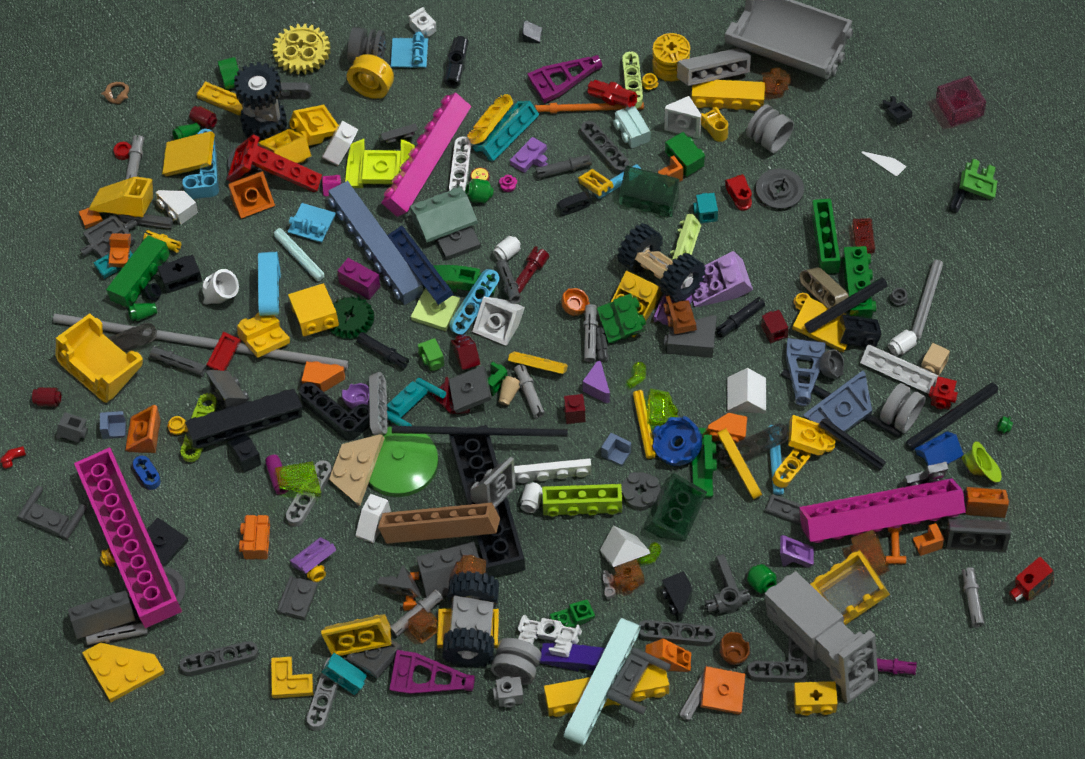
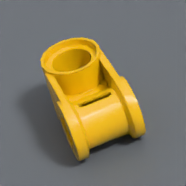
M713 107L711 111L705 114L701 113V125L709 132L712 138L717 142L725 141L728 138V121L723 117L719 109Z

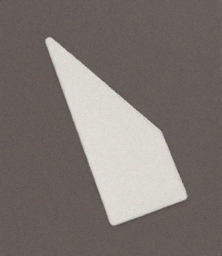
M862 151L864 155L895 176H898L906 168L904 164L895 158Z

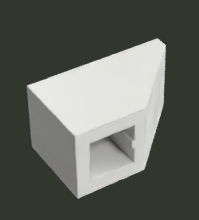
M158 190L156 192L158 206L162 210L165 209L169 217L173 221L176 220L180 225L198 213L196 202L185 191Z

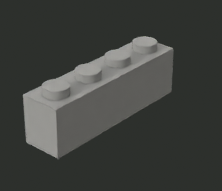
M735 48L680 60L677 66V78L690 86L750 72L751 56L741 48Z

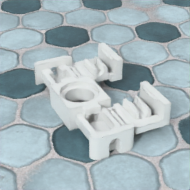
M523 615L518 627L520 632L518 639L531 644L538 637L555 641L556 646L553 648L549 647L551 655L568 658L572 645L578 643L577 635L580 636L582 630L579 625L576 628L563 626L561 621L542 618L541 622L528 620L527 616ZM549 626H554V627H555V629H554V631H553L552 633H550V634H546V633H545V630H546L547 627H549Z

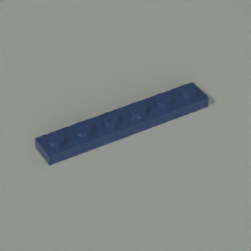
M402 225L387 235L438 305L454 295Z

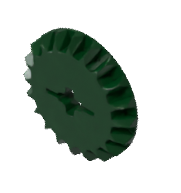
M351 295L347 298L343 296L340 300L336 299L333 303L337 312L339 326L329 329L332 334L344 339L358 338L360 333H367L374 322V311L371 304H368L366 300H362L359 296L355 298ZM352 313L353 317L347 320L346 315L349 316Z

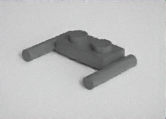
M37 485L17 518L20 521H25L60 536L64 540H68L86 512L87 507L81 504L72 519L69 520L67 516L35 503L44 490L41 486Z
M634 647L611 689L608 691L606 698L644 715L647 708L630 700L633 692L647 670L649 663L667 672L671 664Z

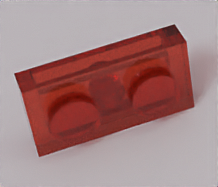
M853 219L855 247L866 246L867 253H875L872 219Z

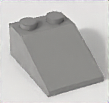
M509 457L498 464L493 470H488L484 478L472 486L471 500L475 504L492 502L496 508L516 488L514 459Z

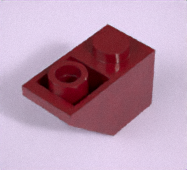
M459 335L455 337V340H451L458 364L462 370L481 365L476 343L470 336Z

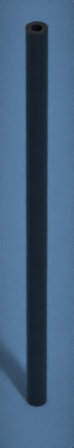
M392 426L393 434L568 437V429Z

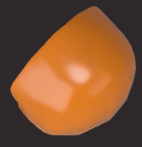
M578 288L567 289L561 298L562 308L567 314L572 316L582 315L585 312V306L590 305L586 293Z

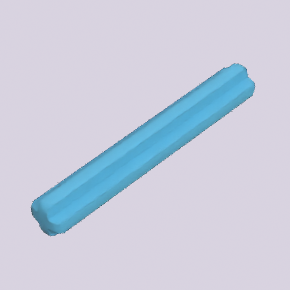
M770 425L768 427L772 477L782 464L778 425ZM772 481L773 494L782 495L784 488L777 487Z

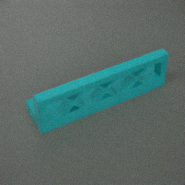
M517 101L506 112L487 138L481 143L472 146L473 150L483 151L489 161H494L539 116L531 101Z

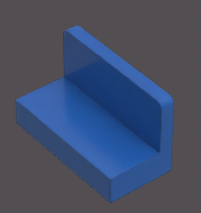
M948 431L915 448L917 456L925 458L927 466L947 462L948 464L963 456L957 435Z

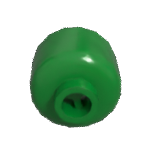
M474 178L467 182L465 193L471 202L486 203L493 196V187H491L488 180Z
M764 564L753 566L748 572V584L760 594H765L770 587L777 584L776 574Z

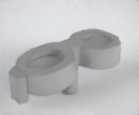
M605 570L603 571V583L606 586L604 593L605 598L610 600L616 595L615 588L612 587L614 577Z

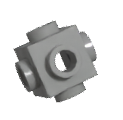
M505 676L496 680L493 695L494 700H498L499 707L509 708L516 704L524 703L520 676Z

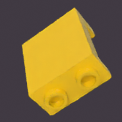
M324 283L288 294L291 309L295 312L303 336L339 326L337 312Z

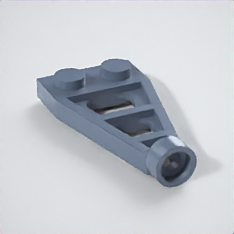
M788 338L786 361L795 393V402L800 406H807L811 402V393L820 373L819 359L825 352V343ZM796 359L810 360L814 363L811 369L799 368ZM798 376L810 377L809 384L799 383Z

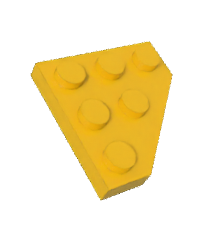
M99 643L82 652L110 702L165 674L155 654Z

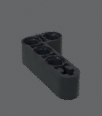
M307 382L301 385L299 391L302 404L345 440L352 441L370 427V407L368 405L359 404L348 413L313 383Z

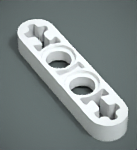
M459 137L455 141L449 191L460 185L465 192L471 156V143L467 137ZM462 144H465L464 152L461 151ZM459 158L466 159L464 163H458L456 160ZM463 173L464 177L456 178L455 174Z

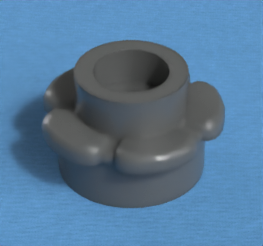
M895 288L890 294V300L895 305L906 304L908 301L907 291L903 288Z

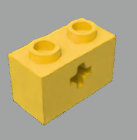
M836 681L794 683L795 714L811 715L812 713L829 715L837 711Z

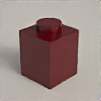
M780 310L770 311L762 316L761 327L770 344L788 338L789 327Z
M583 394L564 396L566 424L586 422Z

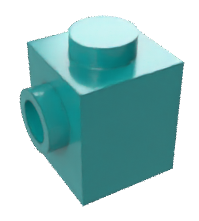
M715 193L696 195L693 211L694 214L698 215L700 224L718 221Z

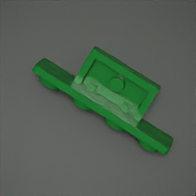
M699 428L702 434V447L696 458L692 460L694 498H712L713 471H717V460L713 459V454H716V442H712V435H704L703 438L706 428Z

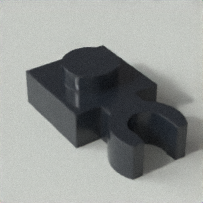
M890 96V102L883 99V108L887 110V114L897 124L912 117V111L903 102L897 103L894 96Z

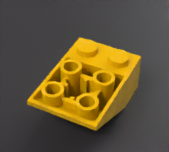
M132 177L102 187L96 194L89 210L143 217L153 199L152 179Z
M626 271L611 302L630 293L634 297L637 296L640 303L638 311L640 315L643 314L646 321L656 307L662 292L660 286Z

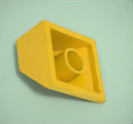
M291 129L258 142L260 147L295 163H302L306 158L311 157L306 136Z

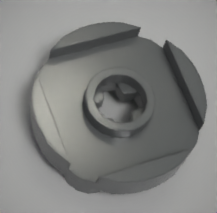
M632 472L622 484V498L634 510H647L653 504L656 505L660 499L661 488L658 478L648 473ZM643 488L646 492L640 495L637 489Z

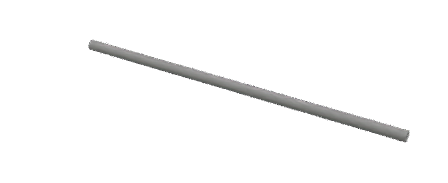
M55 313L53 322L73 326L82 318ZM101 321L103 331L213 349H215L219 341L217 339ZM242 343L239 344L236 352L254 355L253 352L245 344ZM279 349L263 355V357L300 363L317 361L322 364H337L343 366L344 370L348 369L349 364L347 360Z

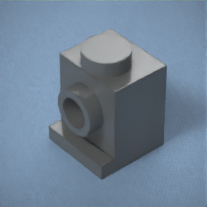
M65 412L58 424L56 438L60 439L63 437L75 442H79L81 438L85 439L88 432L86 427L87 419Z

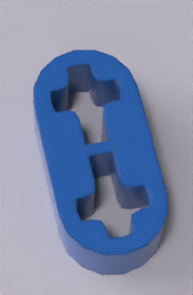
M146 456L136 457L133 461V468L142 484L149 490L159 487L161 482L159 473L149 458ZM140 463L145 465V470H143V468L139 466ZM150 475L151 478L154 479L155 481H154V482H151L150 480L148 481V477H147V476Z

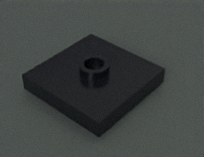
M158 517L147 528L162 566L166 567L185 546L188 538Z

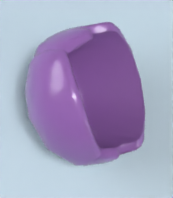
M362 383L350 384L348 390H342L344 403L350 409H354L359 404L369 405V386Z

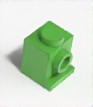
M435 338L417 344L419 357H421L424 365H428L430 371H436L444 366V356Z

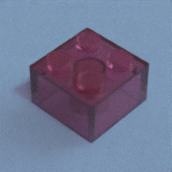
M971 76L937 87L935 100L951 127L984 115L986 100Z

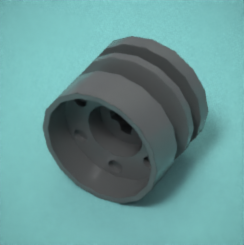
M352 28L348 42L347 58L349 64H353L356 57L365 54L384 58L386 50L384 30H379L376 34V30L372 29L367 37L366 28Z

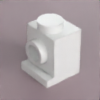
M423 7L409 15V25L415 33L422 32V35L426 38L437 31L436 22L425 12Z

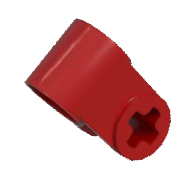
M741 174L725 180L727 192L737 209L742 211L750 209L752 206V192L745 176Z

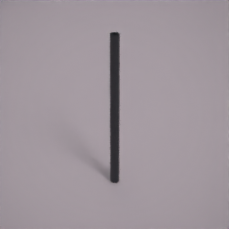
M784 369L781 376L791 380L789 371ZM798 376L799 383L809 384V381ZM816 385L812 391L824 399L831 394ZM871 414L864 418V420L898 438L902 433L895 429L894 426L884 423Z

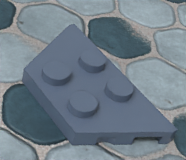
M861 371L803 414L804 417L816 423H820L822 419L826 418L844 432L850 430L873 412L865 372Z

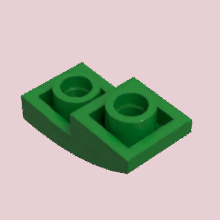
M588 599L569 604L568 609L549 615V619L561 621L563 626L576 628L577 625L580 626L595 618Z

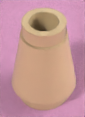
M506 376L505 380H502L498 401L500 404L509 406L520 388V381L518 379Z

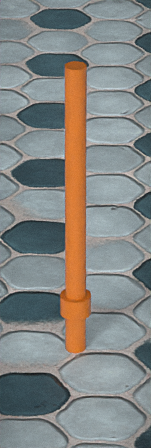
M644 102L641 107L636 109H644ZM550 103V105H535L537 112H550V114L565 111H602L626 108L623 105L615 104L611 106L607 103Z

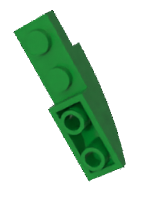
M433 265L453 292H457L458 289L470 291L481 275L478 268L458 265ZM492 275L486 276L488 281H493ZM481 283L482 286L486 287L487 289L489 288V286H486V284ZM496 287L494 288L490 296H494ZM480 288L476 290V293L484 294V291Z

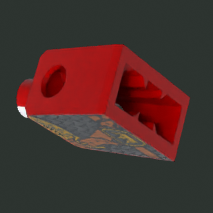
M1040 556L1016 576V587L1009 591L1010 596L1016 602L1023 596L1028 601H1031L1054 585L1053 569Z

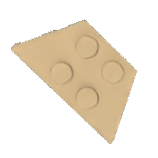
M379 434L342 444L329 480L357 505H361L385 439L383 435Z

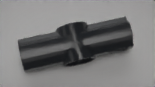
M464 36L453 38L451 52L448 55L449 61L444 83L451 88L460 86L462 73L465 69V58L469 40Z

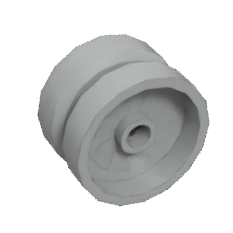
M900 383L892 391L883 406L880 420L888 425L895 422V429L906 433L918 418L925 403V396L918 392L911 394L910 388Z
M516 638L502 639L498 644L497 655L493 659L491 671L499 678L520 676L521 685L531 684L536 675V667L539 665L542 657L540 650L524 640Z

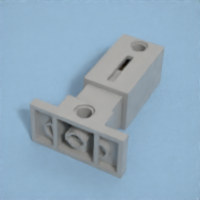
M796 571L791 575L785 576L780 583L767 590L765 593L767 616L788 637L790 636L813 661L819 658L830 669V677L841 687L842 699L847 704L878 681L876 638L874 633L869 630L865 634H862L860 631L854 634L844 625V616Z

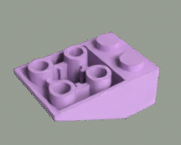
M732 251L705 265L706 269L704 271L706 273L703 276L704 280L700 282L699 285L701 286L699 289L695 290L696 293L692 295V300L695 307L736 299L752 291L753 288L743 259Z

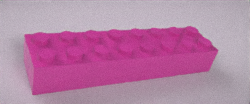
M951 478L799 507L801 527L810 542L820 543L824 539H841L845 535L850 534L861 535L866 531L878 532L882 528H899L903 524H919L924 520L936 521L940 517L945 516L957 517L960 513H965L963 490Z

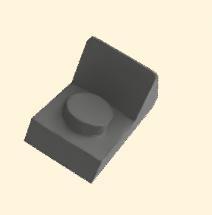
M402 566L397 578L394 576H380L377 583L386 593L420 598L421 595L411 573L404 566Z

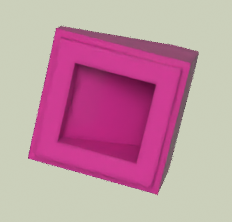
M340 175L322 177L324 196H329L328 190L341 184Z

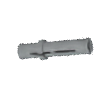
M137 135L133 136L132 147L128 153L130 158L126 179L137 177L140 159L143 157L142 148L145 140L143 136L138 135V140Z
M592 304L585 306V321L583 322V327L585 328L584 361L586 362L596 361L597 306Z
M522 364V369L518 365L514 368V371L520 381V389H523L533 417L535 419L538 416L541 418L545 415V411L533 386L534 381L530 378L526 365Z
M969 567L966 570H962L965 585L963 590L967 595L971 625L974 628H978L980 624L981 626L985 625L978 593L980 588L979 584L976 583L974 568Z
M435 589L425 599L419 600L413 609L390 626L391 632L398 637L420 617L430 613V610L443 600L442 595Z
M143 623L91 634L86 636L88 646L103 642L108 644L114 640L147 635L148 631ZM136 629V631L119 634V632H125ZM114 633H115V635L98 638V636L109 635V634H114Z

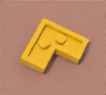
M292 657L271 658L272 698L313 696L312 674L293 675Z

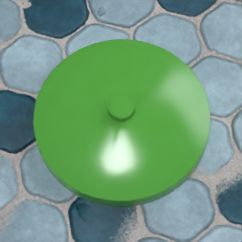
M392 426L387 427V433L383 435L385 439L368 484L377 492L392 497H404L418 493L426 488L436 475L438 469L436 446L426 434H393Z

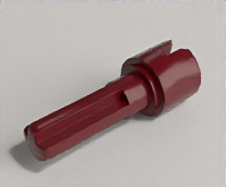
M535 246L526 258L527 265L516 279L519 286V294L535 271L541 270L550 256L544 249H540L537 252L538 247Z

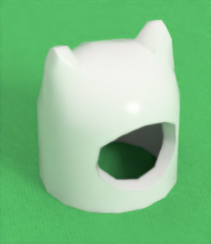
M220 269L208 276L202 283L203 303L207 305L223 303L236 296L239 290L236 276L227 269Z

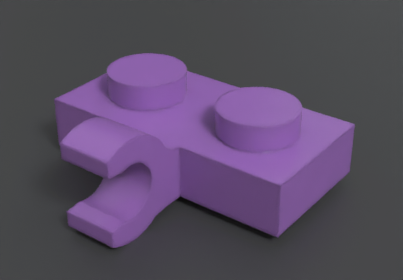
M531 137L511 158L510 165L523 173L533 164L538 167L548 165L545 162L547 157L542 155L547 150V145Z

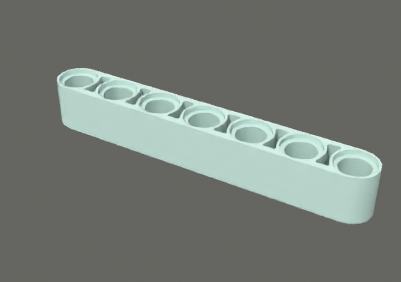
M623 618L619 620L566 727L564 738L581 745L586 743L607 700L606 695L619 675L638 637L640 625Z

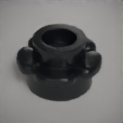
M156 283L147 284L144 288V294L147 299L156 301L161 296V289Z

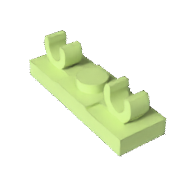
M687 214L686 219L680 221L683 228L677 230L680 235L677 240L676 250L670 251L673 256L671 258L672 261L678 259V256L680 254L683 255V253L692 255L701 228L700 222L693 214Z

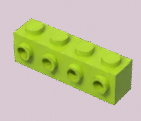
M621 484L542 487L543 515L554 517L558 515L576 516L578 514L596 515L598 513L613 515L622 513Z

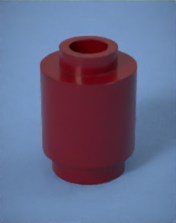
M194 106L190 111L189 118L192 122L205 129H211L217 123L216 114L201 106Z
M38 387V389H33V404L57 407L58 403H61L62 393L58 391V388Z

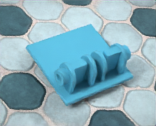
M416 32L413 38H393L391 67L426 68L428 38H424L422 32Z
M301 203L296 215L289 219L291 226L288 233L322 243L336 213Z

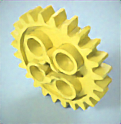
M297 24L296 28L290 26L289 31L283 29L284 34L278 33L279 38H275V43L273 44V56L275 62H278V66H283L284 71L289 68L290 73L296 70L298 75L300 71L306 74L307 70L313 72L314 67L320 69L319 64L325 65V60L329 59L330 42L328 36H325V32H320L319 27L314 30L313 25L307 28L306 24L303 27Z

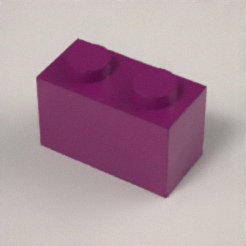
M347 258L337 270L340 284L369 300L380 288L379 274L350 258Z

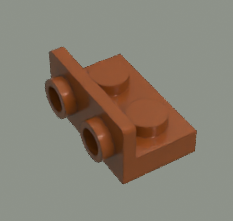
M666 296V304H663L664 313L669 315L667 316L668 326L673 328L674 334L697 330L689 300L672 303L670 296Z

